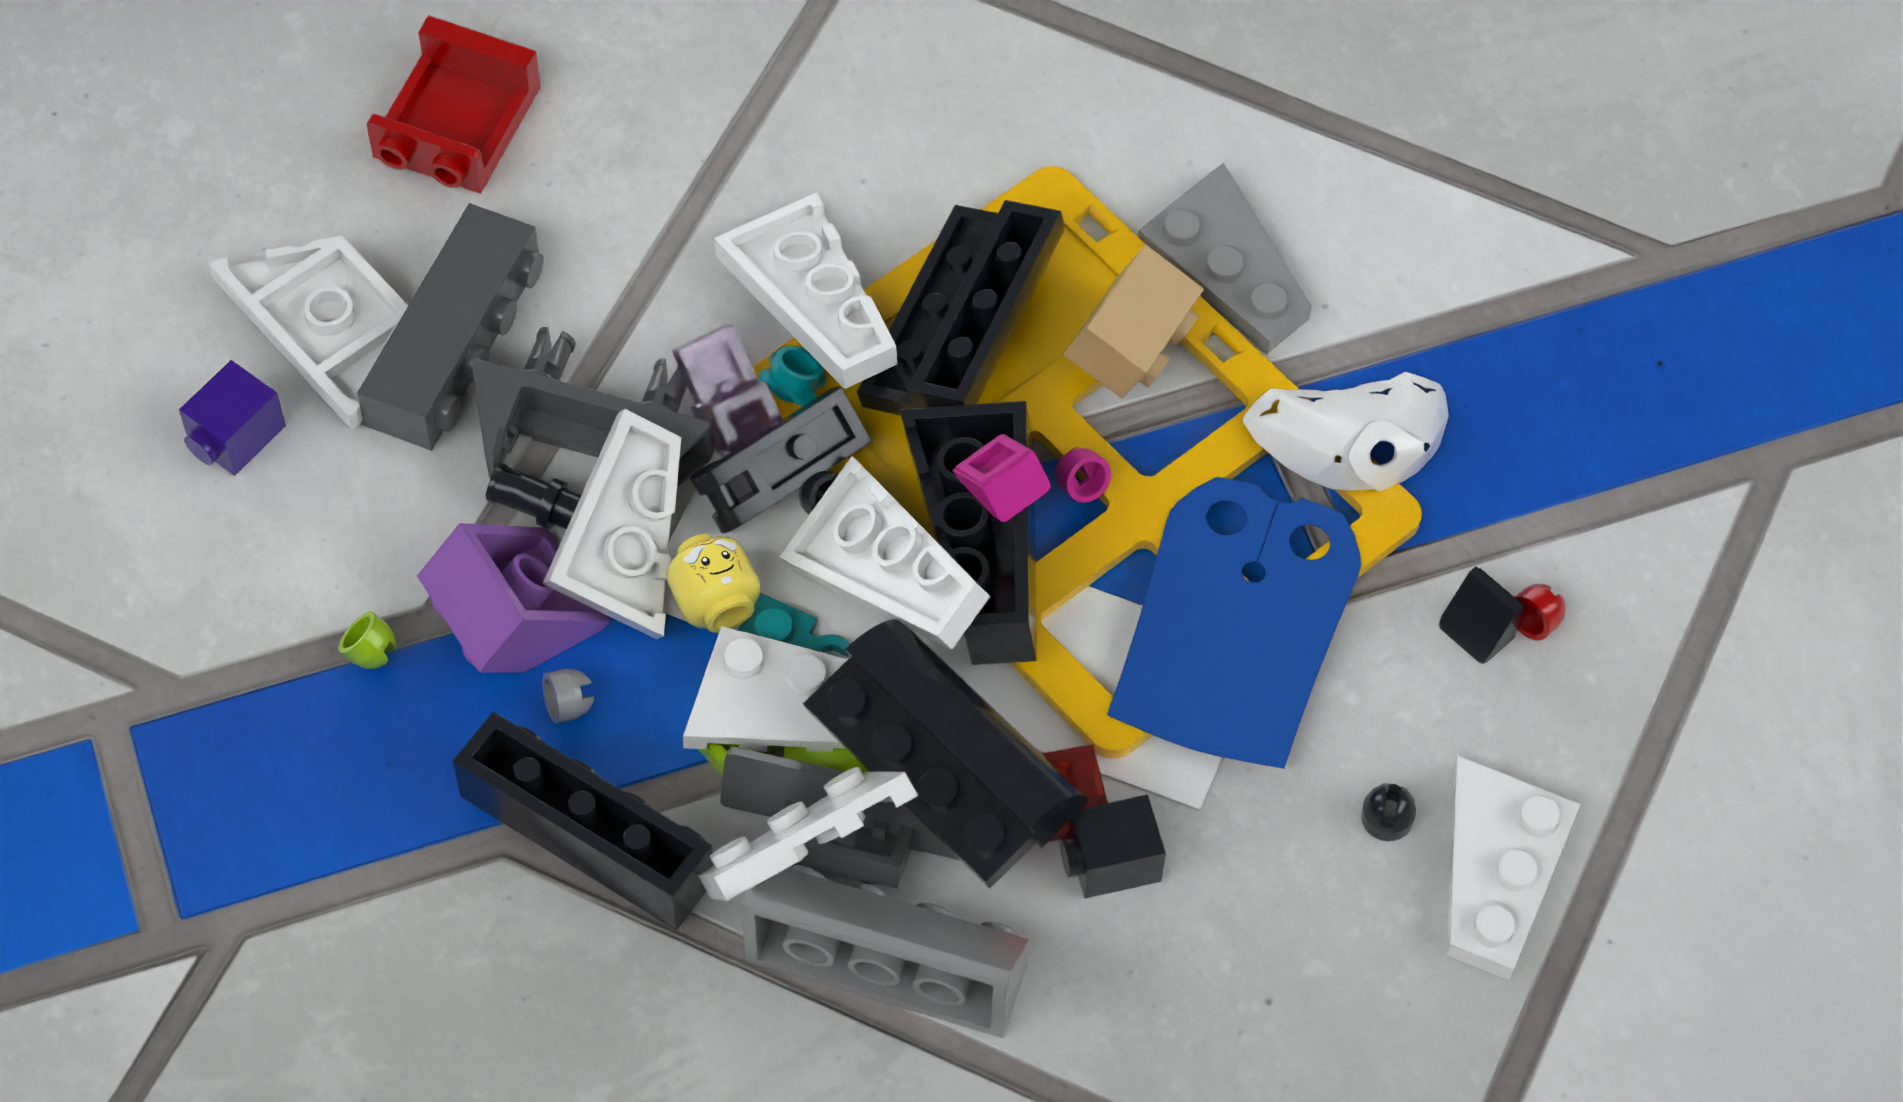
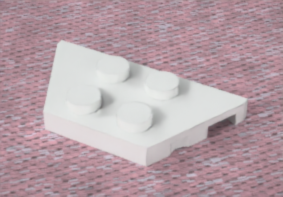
M342 235L312 240L309 244L301 247L287 245L266 249V259L230 266L226 257L216 259L208 264L212 279L348 427L353 430L359 426L363 416L357 392L407 309L408 304Z

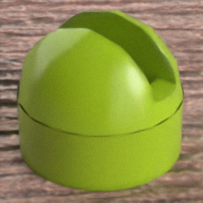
M367 612L356 619L346 630L340 640L338 650L355 665L365 669H377L388 662V657L385 653L395 652L397 647L395 633L374 612Z

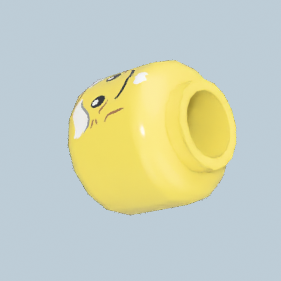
M699 534L684 541L677 550L678 555L671 561L666 572L668 586L684 619L694 627L705 628L713 633H719L721 626L734 629L746 622L754 612V605L759 598L761 589L759 579L743 547L732 538L712 537L709 534Z

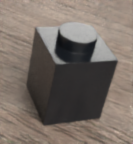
M1148 794L1082 808L1069 821L1068 837L1060 838L1059 840L1065 872L1068 877L1078 876L1084 899L1162 882L1166 852Z

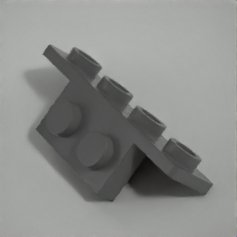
M730 747L725 756L720 802L725 807L772 817L779 811L797 802L802 801L805 807L808 808L826 797L828 794L824 789V785L844 773V771L743 748ZM878 802L863 810L866 817L862 821L864 826L843 838L839 836L823 844H819L815 837L804 843L809 853L794 865L807 866L814 870L853 878L865 884H879L897 889L911 849L956 860L959 859L904 805L896 808L894 802Z

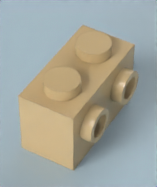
M1145 244L1119 273L1063 355L1121 399L1138 382H1141L1148 388L1170 359V357L1162 352L1168 341L1170 340L1173 344L1177 345L1199 316L1190 309L1204 288Z

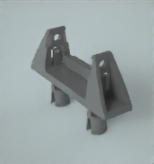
M548 327L540 328L523 371L477 358L472 360L481 433L489 478H491L499 463H503L506 454L511 453L519 434L531 436L535 441L598 458L617 414L624 409L681 437L677 487L700 470L713 457L714 443L711 422L677 413L686 389L693 378L692 371L681 362L667 384L666 358L657 360L642 402L639 403L559 381L570 354L576 346L574 338L564 331L561 332L551 349L552 345Z

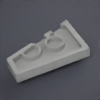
M1224 163L1139 229L1138 237L1146 245L1204 288L1200 296L1266 354L1310 319L1312 305Z

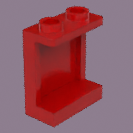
M428 15L418 32L422 52L421 57L387 115L383 117L372 114L366 124L372 156L391 168L399 170L406 168L433 177L444 186L450 188L462 187L481 194L541 88L537 52Z

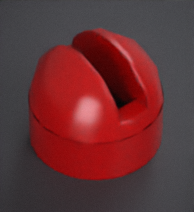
M1533 584L1524 588L1515 596L1524 607L1517 630L1529 639L1537 641L1545 639L1564 620V598L1561 594L1555 596L1551 592L1552 587L1549 585Z

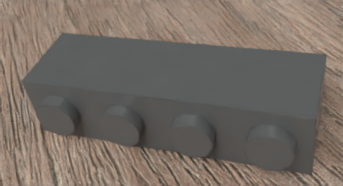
M471 203L467 205L357 392L366 427L431 451L443 430L449 432L453 429L460 416L462 397L470 383H474L473 358L489 362V350L498 334H507L514 322L517 301L525 287L532 288L539 279L544 257L543 254L539 253L535 226Z

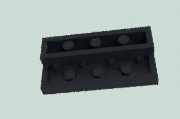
M1009 200L1004 201L998 213L955 205L889 329V333L896 344L898 365L861 382L857 395L862 407L901 416L899 409L977 404L1063 234L1064 221L1061 211Z
M897 619L882 622L853 641L845 649L850 658L803 703L806 710L868 771L905 772L918 796L903 805L989 889L1035 844L1043 848L1089 802L1088 798L924 641Z

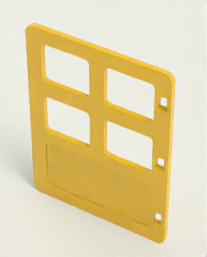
M1046 166L1036 170L980 209L998 213L1004 201L1009 200L1059 210L1064 221V231L977 404L1026 401L1033 439L1041 441L1058 459L1061 456L1064 457L1075 447L1095 451L1108 462L1111 469V479L1105 492L1098 497L1106 505L1107 510L1035 563L1037 661L1009 664L1097 754L1106 758H1121L1131 753L1153 735L1107 715L1113 695L1075 659L1041 622L1136 550L1148 549L1157 556L1166 520L1170 510L1179 500L1196 487L1216 477L1235 478L1268 453L1255 442L1242 422L1245 413L1271 388L1282 390L1300 389L1206 300L1199 296L1190 309L1199 317L1180 343L1245 404L1246 408L1157 474L1143 476L1138 473L1074 410L1073 407L1078 402L1101 387L1102 384L1064 356L1063 353L1119 273L1145 243L1068 170L1058 166ZM1088 215L1109 233L1098 242L1078 225ZM936 240L864 289L866 296H871L888 331ZM1213 334L1220 338L1235 353L1224 363L1203 344ZM792 338L775 351L785 346L804 347L795 338ZM769 354L751 368L748 375V387L752 399L775 423H778L803 406L779 399L772 391L767 390L760 384L758 376L761 370L769 369L771 366L769 363L771 354ZM823 368L827 381L823 388H816L814 392L816 396L819 397L833 387H841L872 442L827 471L839 474L851 456H853L935 539L910 455L901 416L862 407L857 395L861 382L844 389ZM1276 400L1272 404L1271 409L1263 412L1260 416L1277 413V406L1280 400ZM1340 455L1335 456L1334 460L1336 463L1340 462ZM1370 456L1371 462L1374 463V464H1376V465H1379V464ZM1078 469L1075 476L1080 481H1083L1086 477ZM1399 483L1380 492L1376 489L1353 491L1334 489L1360 515V518L1350 525L1360 553L1361 567L1358 578L1414 536L1419 529L1422 517L1421 507L1418 501ZM1330 541L1306 559L1315 560L1324 556L1330 548Z

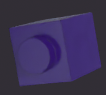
M232 360L179 409L187 435L184 438V442L191 453L206 465H212L216 462L234 476L286 427L278 393Z

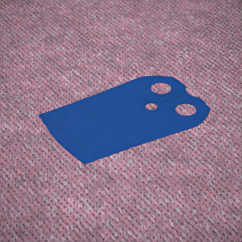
M1216 477L1196 487L1179 500L1170 510L1166 520L1140 617L1107 715L1163 740L1194 751L1284 769L1317 675L1361 567L1360 553L1355 535L1344 514L1304 498L1296 502H1278L1277 504V501L1268 497L1259 485ZM1221 501H1231L1240 505L1247 516L1246 525L1243 530L1233 535H1221L1213 531L1208 526L1206 520L1207 511L1212 505ZM1305 525L1323 529L1330 540L1328 552L1315 560L1303 559L1297 556L1289 544L1290 536L1294 530ZM1250 562L1259 563L1265 569V577L1259 582L1247 581L1242 575L1244 565Z

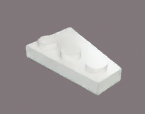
M627 409L617 414L543 581V585L655 639L664 637L666 613L662 612L665 581L667 580L666 572L671 561V555H668L671 515L675 513L681 447L680 436Z
M859 767L852 768L826 783L824 789L828 795L808 808L800 801L773 815L767 821L771 830L749 843L747 838L743 836L716 850L710 855L714 865L700 873L698 877L711 899L728 901L801 861L809 853L804 843L815 837L819 844L826 843L839 836L843 838L864 826L862 821L866 817L863 810L878 802H894L897 808L917 797L918 794L905 772L866 771L862 773Z

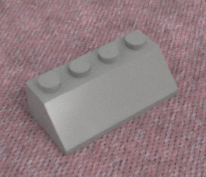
M792 865L746 892L741 904L746 962L993 1036L1004 1037L1027 967L1029 939L1018 936L1017 932L1012 928L997 922H983L979 925L955 918L947 909L932 903H919L914 906L889 898L881 889L871 885L855 884L850 887L826 880L820 872L802 865Z

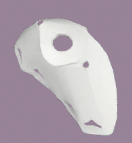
M1403 372L1390 380L1371 382L1345 390L1318 391L1271 388L1245 413L1242 422L1255 442L1286 468L1305 479L1329 489L1349 491L1376 489L1380 492L1410 478L1419 472L1440 447L1449 413L1446 394L1439 383L1415 374ZM1413 383H1416L1422 386L1423 388L1434 389L1435 391H1430L1429 393H1426ZM1386 389H1391L1388 395L1370 394V392H1383ZM1304 398H1309V399H1312V398H1323V399H1318V400L1312 402V401H1309V400L1304 399ZM1276 400H1280L1277 406V413L1260 416L1263 412L1270 410ZM1380 441L1391 443L1394 446L1392 460L1383 465L1372 463L1370 452L1374 445ZM1429 443L1430 448L1425 452L1424 444ZM1335 456H1341V463L1335 462Z

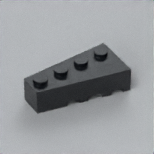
M1026 401L899 409L910 455L935 540L990 596L963 634L972 665L1037 661L1035 501L1008 521L1001 522L991 515L957 479L953 472V469L956 468L955 466L1000 434H1005L1034 451V441Z

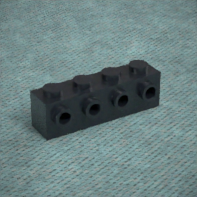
M492 712L453 760L460 796L674 930H678L706 893V889L698 875L714 865L710 858V855L713 853L711 844L693 829L684 825H678L655 811L639 796L631 792H624L601 778L585 763L577 759H570L547 745L531 730L523 726H516L497 713Z

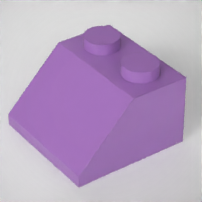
M459 523L417 575L431 597L433 608L446 620L462 645L464 656L479 672L524 673L599 633L610 622L605 614L543 585V581L559 547L547 528Z

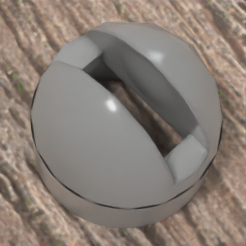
M560 669L543 674L544 699L550 718L555 724L584 716L594 702V695L582 696L580 686L592 682L579 670Z

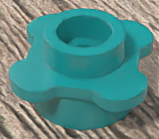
M785 346L773 352L769 358L771 366L769 369L761 370L758 376L760 384L767 390L772 391L779 399L800 406H804L817 398L814 393L816 388H823L827 381L823 373V367L806 349L797 346Z

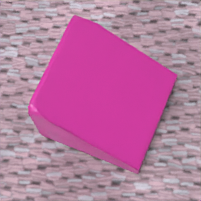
M1005 434L997 436L953 469L957 479L993 517L1001 522H1006L1051 488L1050 482L1035 452Z

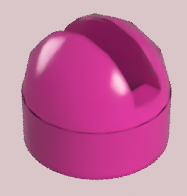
M1075 447L1064 457L1061 456L1058 459L1055 476L1060 488L1077 502L1086 503L1097 499L1105 492L1110 483L1111 469L1108 462L1095 451ZM1078 469H1080V471L1086 477V479H1084L1080 483H1078L1075 477V473Z

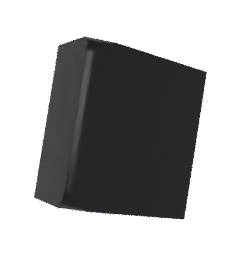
M1475 566L1469 571L1443 612L1438 626L1477 662L1484 664L1515 638L1524 607L1520 601L1485 571Z

